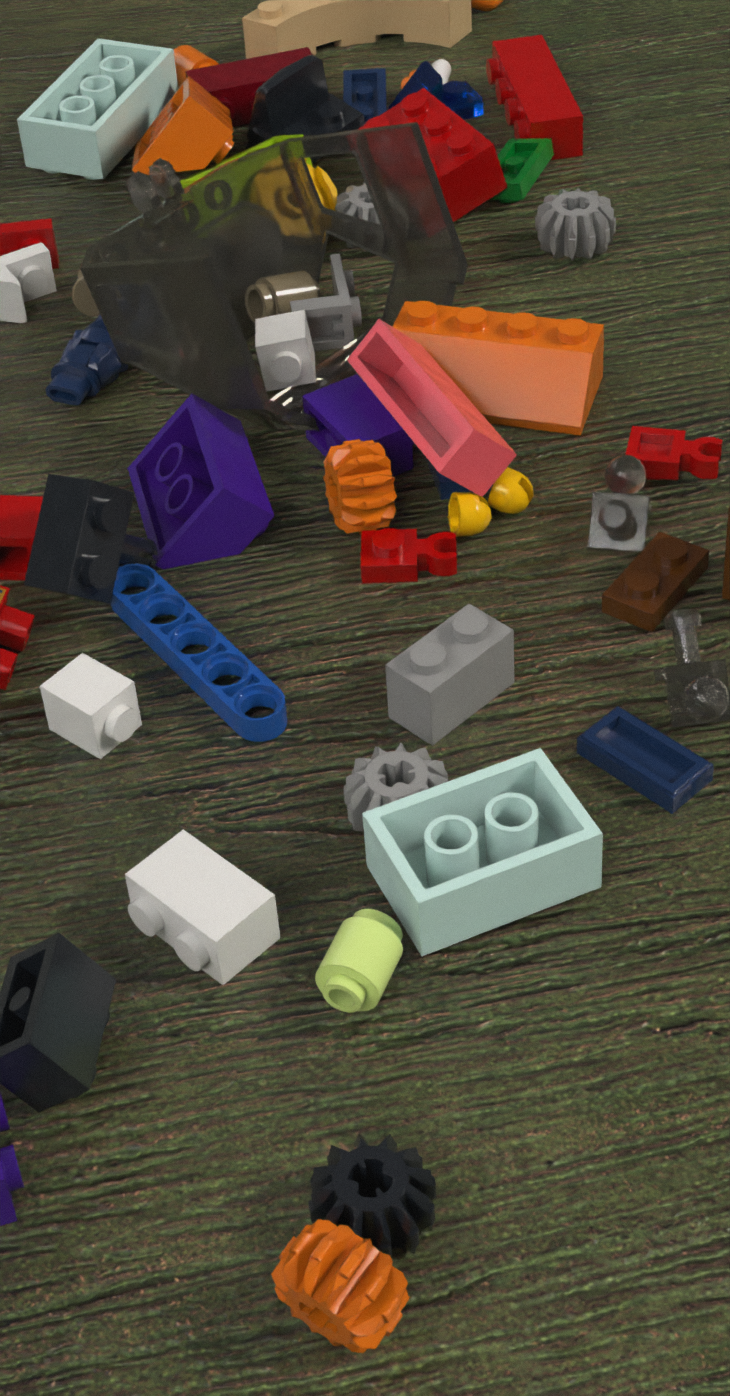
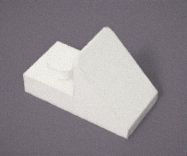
M42 242L0 256V321L26 323L27 315L24 302L57 291L50 252Z

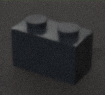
M60 933L10 957L0 991V1084L39 1113L68 1099L77 1098L90 1090L97 1072V1057L104 1028L109 1021V1007L116 979Z

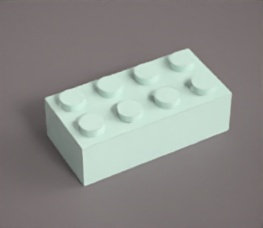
M98 38L17 119L26 167L42 169L51 174L67 173L79 175L88 180L104 179L140 140L178 90L174 50Z

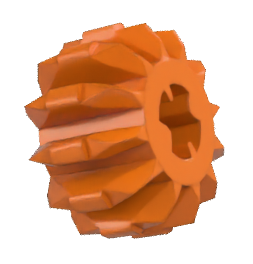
M360 439L344 441L341 445L331 446L323 462L325 468L323 479L326 486L325 496L329 502V513L333 515L335 525L339 530H344L346 534L355 532L361 534L362 530H377L389 527L391 519L394 518L396 513L394 501L397 495L394 490L395 477L392 476L391 460L386 456L383 446L380 443H375L373 440L360 441Z
M317 1219L312 1225H306L297 1238L293 1236L279 1255L280 1262L271 1273L276 1285L274 1289L278 1299L290 1306L293 1317L307 1324L311 1333H319L326 1337L333 1346L343 1345L351 1352L364 1353L367 1349H376L385 1335L389 1337L403 1316L401 1311L410 1299L406 1290L408 1282L403 1272L392 1266L393 1261L390 1255L382 1253L375 1248L370 1238L363 1239L356 1235L348 1225H339L337 1227L329 1220Z

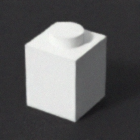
M305 309L255 319V348L266 392L315 383V352Z
M81 653L40 685L49 730L99 759H102L121 742L129 739L135 730L142 725L134 681L84 653Z

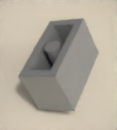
M467 604L385 664L389 718L430 745L436 744L514 683V630L473 605Z

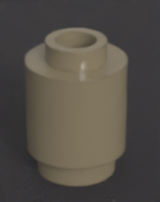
M296 271L259 278L255 284L248 286L245 294V304L249 317L255 323V319L291 312L290 301L319 298L322 296L318 283L306 271Z

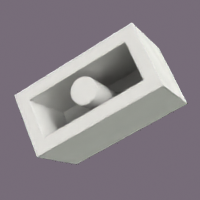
M184 829L125 873L130 898L128 912L134 924L145 935L150 937L157 935L172 946L178 957L187 967L194 971L202 969L222 985L227 983L281 938L275 894Z

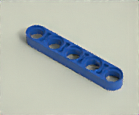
M138 563L118 567L110 602L113 611L239 736L253 742H264L277 738L287 727L285 695L281 689L154 569ZM131 587L147 588L145 591L137 594L126 595L121 593L123 590ZM164 615L177 617L174 621L165 624L150 622L152 619ZM191 645H206L209 647L204 652L198 654H184L181 652L185 647ZM224 675H235L241 678L237 683L219 686L212 683L216 678ZM265 706L275 710L272 714L263 718H251L245 715L248 710L255 707Z

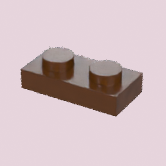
M659 531L602 594V613L653 632L707 570L709 550Z

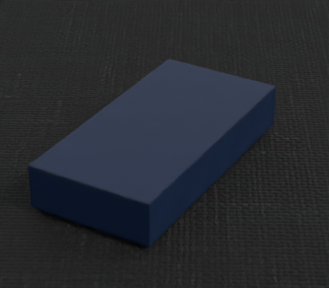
M619 706L615 707L577 737V754L671 814L713 780L714 764Z

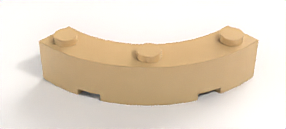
M471 0L264 1L258 5L257 9L242 18L246 59L308 47L311 53L316 55V47L334 42L335 46L346 47L374 43L381 39V34H403L404 42L426 43L451 48L472 31Z

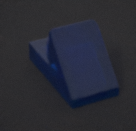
M423 61L388 107L389 110L399 104L407 95L425 88L463 120L484 115L483 98L467 81H449L443 84L441 75L428 61Z

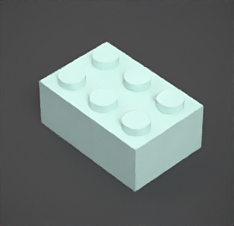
M541 748L362 813L367 867L421 956L601 888L603 833Z

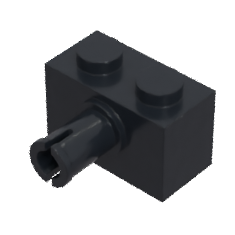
M48 474L24 585L110 604L118 566L138 563L153 568L156 561L140 557L139 552L158 555L157 545L153 540L126 534L135 493L94 480Z

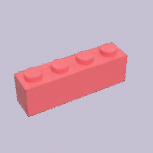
M381 319L377 320L347 359L349 364L430 463L443 476L483 497L517 456L514 450L424 347Z

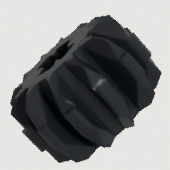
M359 1133L354 1142V1150L350 1152L331 1145L329 1155L327 1156L328 1166L314 1167L310 1180L312 1194L308 1206L311 1222L314 1223L317 1219L331 1221L337 1227L339 1225H348L361 1238H370L375 1248L382 1253L390 1255L391 1258L392 1249L395 1247L415 1254L416 1248L420 1243L419 1232L432 1231V1225L435 1221L433 1199L436 1198L435 1178L431 1175V1170L423 1169V1160L417 1148L413 1147L398 1152L397 1143L391 1134L378 1146H369L368 1142Z

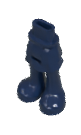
M116 267L104 270L97 278L94 287L95 298L101 308V312L84 330H76L72 339L68 341L59 363L55 364L51 370L52 381L45 389L47 396L53 401L77 406L80 405L85 397L95 396L100 392L101 388L118 379L120 372L128 370L131 352L155 332L167 327L181 310L182 300L176 287L163 277L150 276L140 286L138 292L135 282L125 271Z

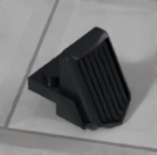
M308 55L280 69L257 89L247 131V139L249 141L245 145L246 150L274 136L303 134L313 164L349 140V134L364 126L363 113L328 92L322 60L315 55Z

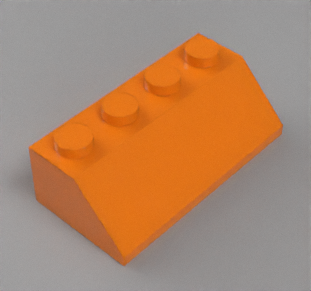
M188 76L135 145L132 171L138 176L201 170L205 169L211 160L219 164L235 143L232 141L234 137L232 133L234 131L230 110Z
M430 301L404 302L392 327L420 343L490 424L581 436L603 377L604 324L588 323L577 318L563 320L537 317L526 312L512 314L486 311L475 306L461 308L436 305Z

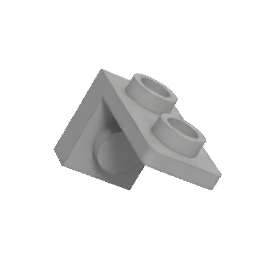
M340 253L330 255L333 296L290 301L291 312L305 309L314 351L354 347L353 327L362 326L359 297L355 296L352 270H343Z

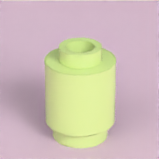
M361 909L355 912L353 917L347 918L342 922L315 974L317 987L332 1007L343 1012L353 1013L369 1011L378 1005L403 953L401 943L403 933L393 918L378 910Z

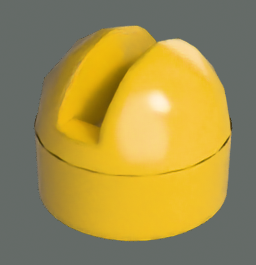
M507 467L491 488L488 506L503 513H520L526 509L533 499V485L521 472Z
M453 492L448 505L450 531L456 533V537L473 536L483 532L492 519L491 509L488 506L487 500L471 492Z

